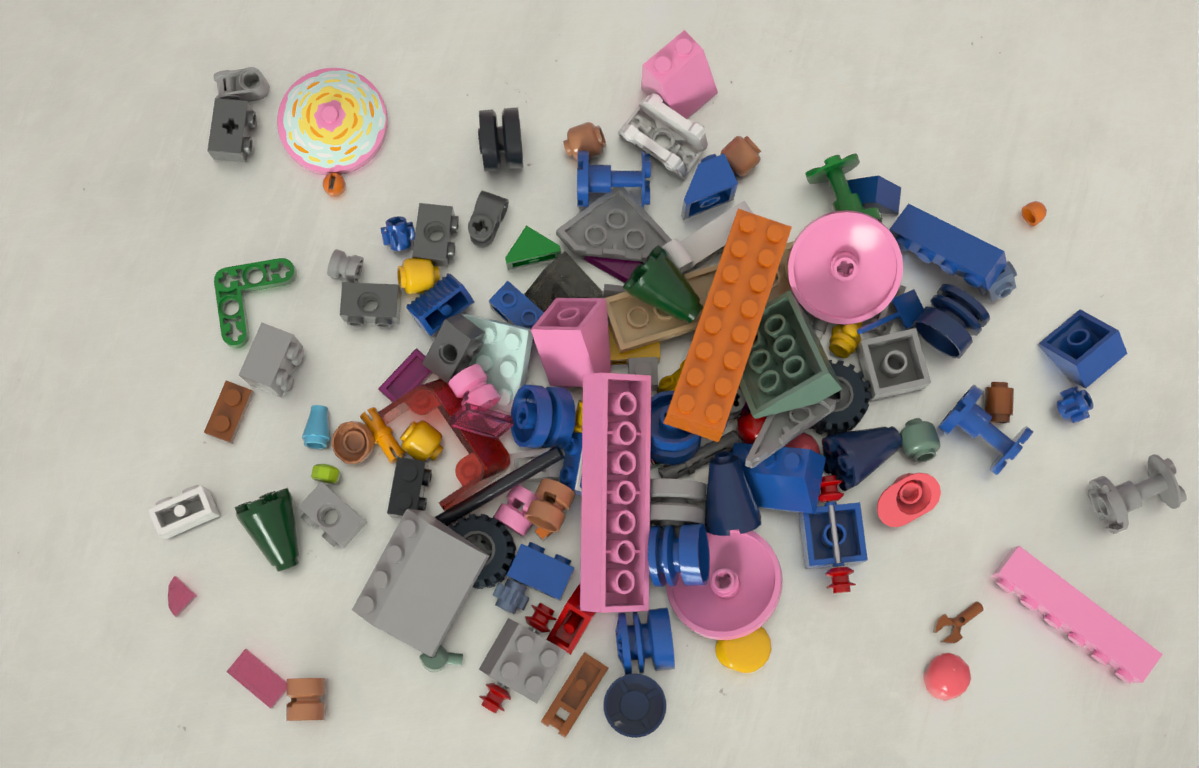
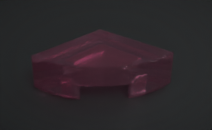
M177 576L173 577L168 587L169 609L175 617H178L198 596Z

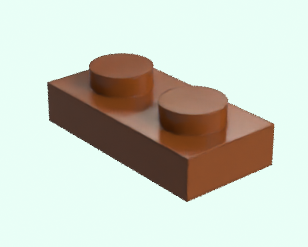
M225 381L204 433L233 444L254 391Z

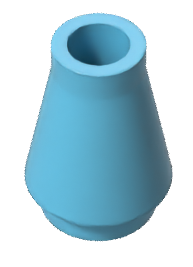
M321 405L311 406L310 415L302 435L304 446L312 449H324L327 447V442L330 441L327 407Z

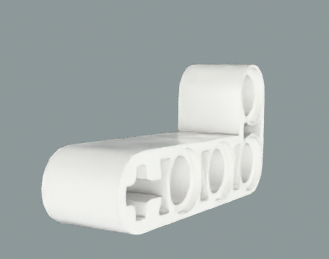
M743 201L679 242L678 239H674L661 248L669 252L683 274L693 272L723 252L737 210L753 212L746 202Z

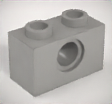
M322 481L298 506L304 512L301 518L312 528L318 525L325 532L322 534V537L333 547L339 544L345 548L367 524L365 519ZM329 510H336L338 513V518L333 524H326L324 516Z

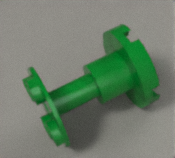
M856 153L848 155L841 159L840 155L831 156L824 161V166L813 168L805 173L809 184L829 181L836 201L832 203L834 211L862 212L882 223L883 218L879 208L864 209L858 193H851L844 175L860 163Z

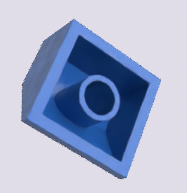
M725 153L716 156V154L706 156L698 164L683 201L681 212L683 220L734 200L738 182Z
M1081 309L1039 343L1040 348L1062 373L1085 389L1128 354L1119 330Z

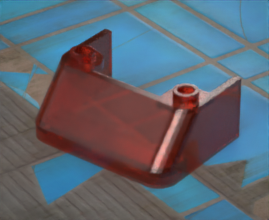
M438 379L415 387L379 411L378 414L387 425L409 409L417 415H427L435 409H439L469 453L457 463L455 468L456 477L462 487L438 502L442 509L446 511L505 473L510 467L511 459L507 449L483 414L470 418L461 405L463 398H457L449 384L442 379Z

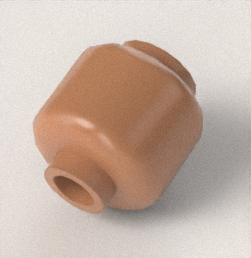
M591 122L570 128L567 132V140L563 141L567 155H573L576 160L578 151H589L590 160L600 156L603 152V147H606V140L599 125L595 126Z
M736 136L720 153V155L725 153L733 173L741 177L746 176L761 160L759 156L761 150L748 136L745 138Z

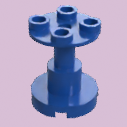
M589 151L577 152V207H589V193H611V187H641V207L650 205V181L645 180V178L651 177L650 154H645V151H642L641 171L611 170V165H589Z
M974 384L960 398L952 411L950 410L938 428L947 435L958 425L972 438H976L978 435L1000 452L990 467V471L998 475L1007 464L1005 459L1008 460L1010 458L1013 460L1023 448L1019 443L1024 444L1034 431L1026 426L1013 439H1010L990 423L992 416L976 404L983 394V390Z

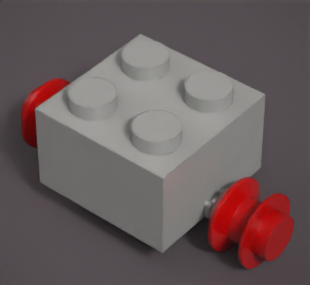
M539 603L537 607L531 605L535 612L532 616H525L527 624L531 626L528 629L509 618L507 619L479 670L498 681L497 684L499 686L495 683L486 684L489 692L486 696H479L483 699L481 705L495 714L498 709L505 711L501 705L504 700H511L509 692L504 688H511L533 702L538 703L566 654L565 650L539 636L540 633L537 632V630L542 633L550 632L547 626L549 620H557L552 616L555 611L542 603Z

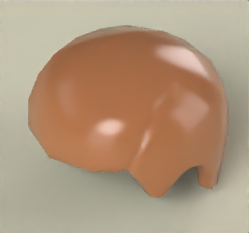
M350 421L338 426L333 433L331 446L335 456L345 464H357L366 460L373 452L375 441L373 433L367 425L357 421Z

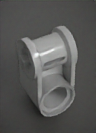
M255 67L232 71L224 70L214 74V81L217 82L218 87L216 98L252 101L263 99L269 92L270 86L260 70ZM259 80L258 85L249 87L252 81Z

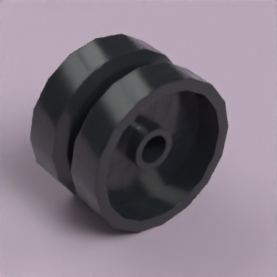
M518 107L504 108L502 111V126L499 127L497 114L493 109L480 110L478 139L480 154L483 157L484 171H497L500 169L501 153H505L506 165L509 169L524 168Z

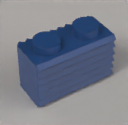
M447 273L446 277L438 280V283L434 284V287L430 288L429 291L425 290L424 294L416 297L415 301L407 304L406 308L417 324L431 337L440 330L445 319L462 313L475 301L465 286L453 275Z

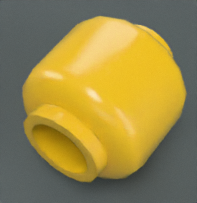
M407 258L403 261L402 266L397 268L398 285L407 294H423L425 290L429 291L440 280L438 266H433L432 261L429 259Z
M424 420L418 423L413 421L400 437L403 441L401 445L402 450L415 460L426 461L430 458L434 461L443 450V447L440 445L442 434Z

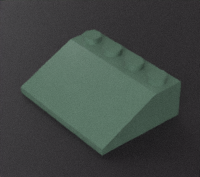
M791 290L766 303L739 384L751 414L755 419L817 404L842 390L805 309Z

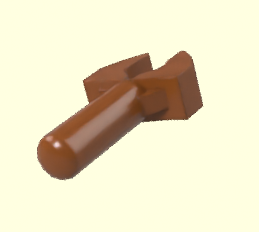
M976 601L955 618H948L946 614H943L936 619L933 633H937L944 626H953L951 634L940 642L957 643L963 638L960 634L961 627L984 610L982 604Z

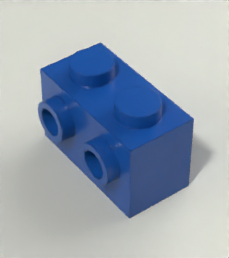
M529 542L528 546L521 544L507 573V577L561 601L575 570L574 567L570 566L571 560L558 554L554 558L543 554L545 548Z

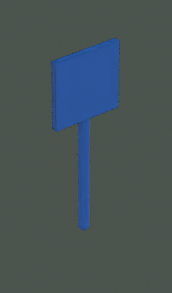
M915 289L892 299L897 310L896 313L859 328L857 333L862 334L900 317L905 329L913 327V322L924 309Z

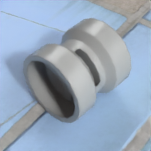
M336 249L330 258L327 275L334 278L342 275L347 282L357 283L362 272L364 258L357 255L347 257L344 251Z

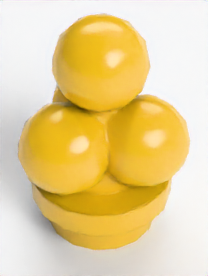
M862 322L834 326L829 340V350L841 358H848L850 354H853L862 339L860 334L857 333V330L862 327Z

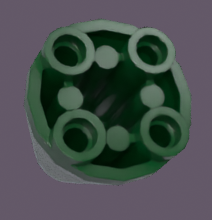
M657 245L647 256L646 262L643 265L640 263L631 272L630 278L623 285V288L629 295L680 321L685 320L689 324L698 316L704 306L699 303L700 298L669 252Z
M288 488L269 492L260 496L258 500L249 501L234 507L237 519L269 563L276 567L277 572L299 564L297 559L299 549L293 497Z

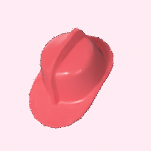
M907 473L899 476L891 486L883 491L878 499V517L882 523L889 527H900L928 513L939 502L941 495L939 483L933 476L927 473Z

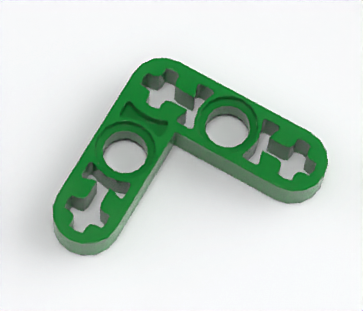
M277 258L225 267L216 272L214 286L221 336L228 346L241 348L249 340L244 293L291 284L296 278L297 271L290 260ZM281 266H285L287 270H290L286 272V277L281 278L279 274H272V280L269 281V274L266 268L270 267L272 273L279 272ZM253 270H260L263 273V278L258 283H251L248 280V275ZM242 272V279L245 285H242L237 280L230 282V287L227 288L221 282L226 280L227 275L232 279H240L239 273ZM230 301H236L239 304L238 312L233 315H228L224 311L225 305ZM226 321L235 322L237 330L242 333V335L238 336L237 341L229 337V335L233 334V325L230 322L226 324Z

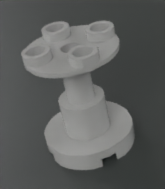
M1156 454L1149 456L1147 463L1150 478L1137 484L1126 481L1114 486L1105 476L1089 481V485L1093 487V489L1089 490L1091 503L1100 520L1106 518L1109 523L1106 529L1109 532L1116 534L1126 530L1129 525L1128 512L1142 507V500L1159 494L1161 499L1172 509L1180 507L1181 503L1187 500L1184 489L1178 485L1175 478L1176 467L1171 459L1163 460Z

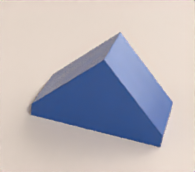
M879 175L847 180L851 193H858L864 209L879 208L881 213L899 214L900 186Z

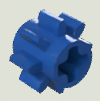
M405 217L389 218L385 222L386 227L380 228L384 245L390 244V248L394 251L409 248L411 246L410 240L415 239L413 222L407 223Z
M1076 386L1060 392L1062 399L1057 401V408L1065 420L1071 418L1072 423L1090 417L1088 411L1093 409V401L1086 390L1079 391Z

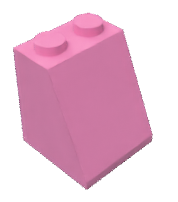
M685 30L643 64L641 90L647 96H651L652 93L660 95L665 105L686 119L691 117L718 94L704 50Z
M556 298L531 328V332L550 386H563L565 388L583 387V374L611 372L607 303L605 298Z

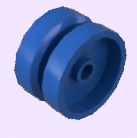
M523 385L517 391L511 408V433L516 444L519 447L539 448L540 446L542 448H553L558 446L560 449H563L571 439L575 426L576 412L571 393L566 388L561 387L544 388L539 385Z
M674 391L660 392L651 397L650 459L660 464L677 465L685 463L696 455L701 445L702 436L664 424Z

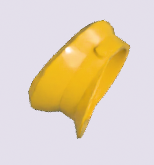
M763 627L741 638L718 640L715 646L719 662L727 668L742 673H751L764 666L772 650L771 639Z

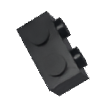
M397 457L387 514L390 517L402 519L406 509L426 510L427 498H424L425 487L430 486L432 470L429 469L426 461Z

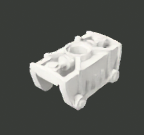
M652 93L651 96L648 95L640 102L618 131L619 136H623L626 141L632 142L633 146H638L663 163L666 169L676 172L681 176V179L687 176L708 146L704 126L699 122L692 123L665 105L662 97L655 93ZM643 111L652 117L656 128L652 125L645 126L642 118L638 115L639 112ZM659 135H666L670 139V144L667 147H662L655 142V138ZM678 143H689L700 151L697 154L693 152L685 153L681 150L682 146Z

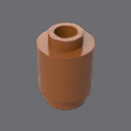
M991 382V387L985 388L984 410L992 416L990 423H1010V416H1013L1014 388H1009L1007 382Z

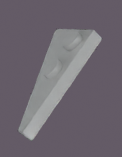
M826 398L817 404L767 416L746 458L745 466L754 468L833 412L836 407V400Z

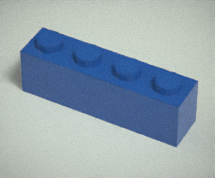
M909 203L889 229L896 239L900 250H909L915 253L923 262H933L939 265L945 273L951 276L956 274L964 278L965 282L974 288H979L980 286L989 291L1007 265L1003 250Z

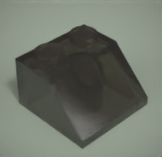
M564 251L541 272L524 295L545 312L556 298H603V291Z

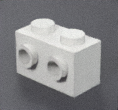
M195 485L183 490V494L174 498L167 497L156 502V506L147 509L157 535L168 539L220 516L209 489Z

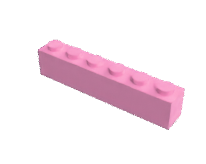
M1020 546L1012 548L993 573V576L998 579L997 584L1009 593L1014 591L1021 597L1020 602L1032 611L1036 609L1045 615L1044 620L1056 629L1061 627L1069 633V640L1080 647L1086 646L1093 652L1091 656L1103 665H1111L1117 670L1115 674L1129 684L1131 682L1143 683L1163 655Z

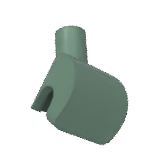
M442 645L439 646L436 652L437 655L434 658H430L424 653L419 656L424 668L430 672H439L447 664L462 666L463 654L449 653Z

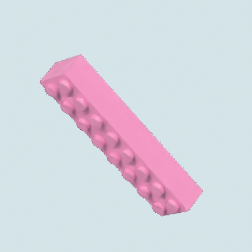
M619 373L583 374L580 611L597 613L649 611L648 539L650 532L651 375Z

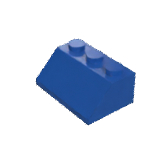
M734 443L732 455L738 456L758 508L816 514L826 457L810 449L782 447L754 468H749L745 466L753 444Z

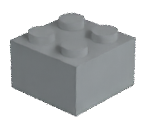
M261 322L239 376L252 387L282 397L284 391L288 392L292 385L293 376L291 374L295 365L299 366L303 359V345L293 334Z
M916 328L861 340L857 345L856 351L864 380L868 381L869 384L867 391L871 393L870 401L925 389L931 383Z

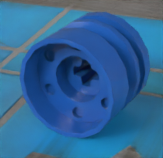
M703 523L683 524L679 532V538L673 525H667L665 530L661 525L651 527L648 539V562L650 576L655 587H664L666 582L670 587L676 586L680 573L686 586L707 584L710 570L708 535Z
M667 607L649 609L647 623L642 624L637 612H632L633 625H627L625 612L618 613L615 630L618 659L623 666L625 675L632 674V660L638 661L639 673H644L645 659L650 658L655 671L675 669L672 631Z

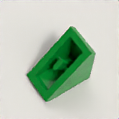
M526 225L505 257L507 269L511 270L562 258L560 245Z

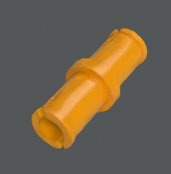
M372 407L367 410L373 420H371L366 412H363L360 416L361 420L372 431L374 444L380 446L389 463L397 462V458L392 452L393 450L397 456L403 458L406 453L394 438L393 429L390 426H386L377 409Z

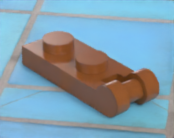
M584 652L544 715L541 723L547 727L551 725L559 730V735L566 738L609 667ZM560 707L570 713L566 721L556 715Z

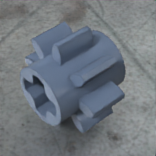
M507 579L505 585L498 583L493 593V596L498 598L495 606L512 614H515L517 608L524 611L529 597L524 595L527 588L510 579Z

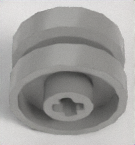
M650 479V500L657 502L650 503V524L663 527L673 525L675 528H681L683 524L703 523L705 525V509L691 504L701 503L706 500L707 484L684 479Z

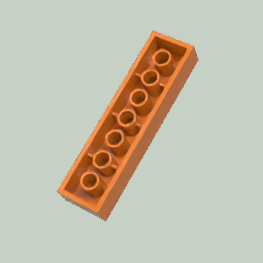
M741 209L737 210L664 424L716 442L720 441L792 229L791 226Z

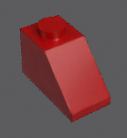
M580 583L565 604L546 639L570 655L596 612L580 611Z

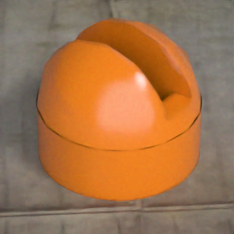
M329 173L323 180V188L328 195L336 197L345 191L346 183L341 175ZM333 178H335L334 190L330 189Z
M1034 201L1025 205L1021 212L1025 221L1035 226L1044 220L1047 209L1041 202Z

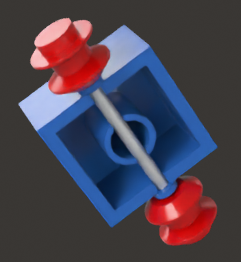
M835 475L822 477L821 494H819L818 498L825 506H818L816 514L798 513L805 569L836 567L829 569L825 573V576L831 577L832 584L826 588H833V594L851 592L850 586H856L855 583L849 581V575L854 573V570L842 566L864 563L868 558L861 504L858 502L837 505L835 501H839L844 496V493L838 492L837 488L843 481L836 480Z

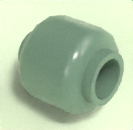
M920 418L906 422V427L900 431L905 456L917 463L933 459L936 456V452L940 449V441L934 424L929 421H922Z

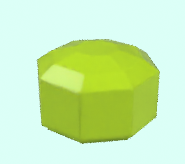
M316 464L313 466L311 477L319 482L337 484L341 472L329 464Z

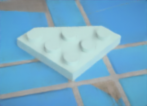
M464 312L460 313L485 332L481 341L483 344L482 348L472 358L469 365L480 364L488 376L486 383L493 384L501 396L499 402L492 408L511 412L517 391L523 385H526L533 340L531 329Z

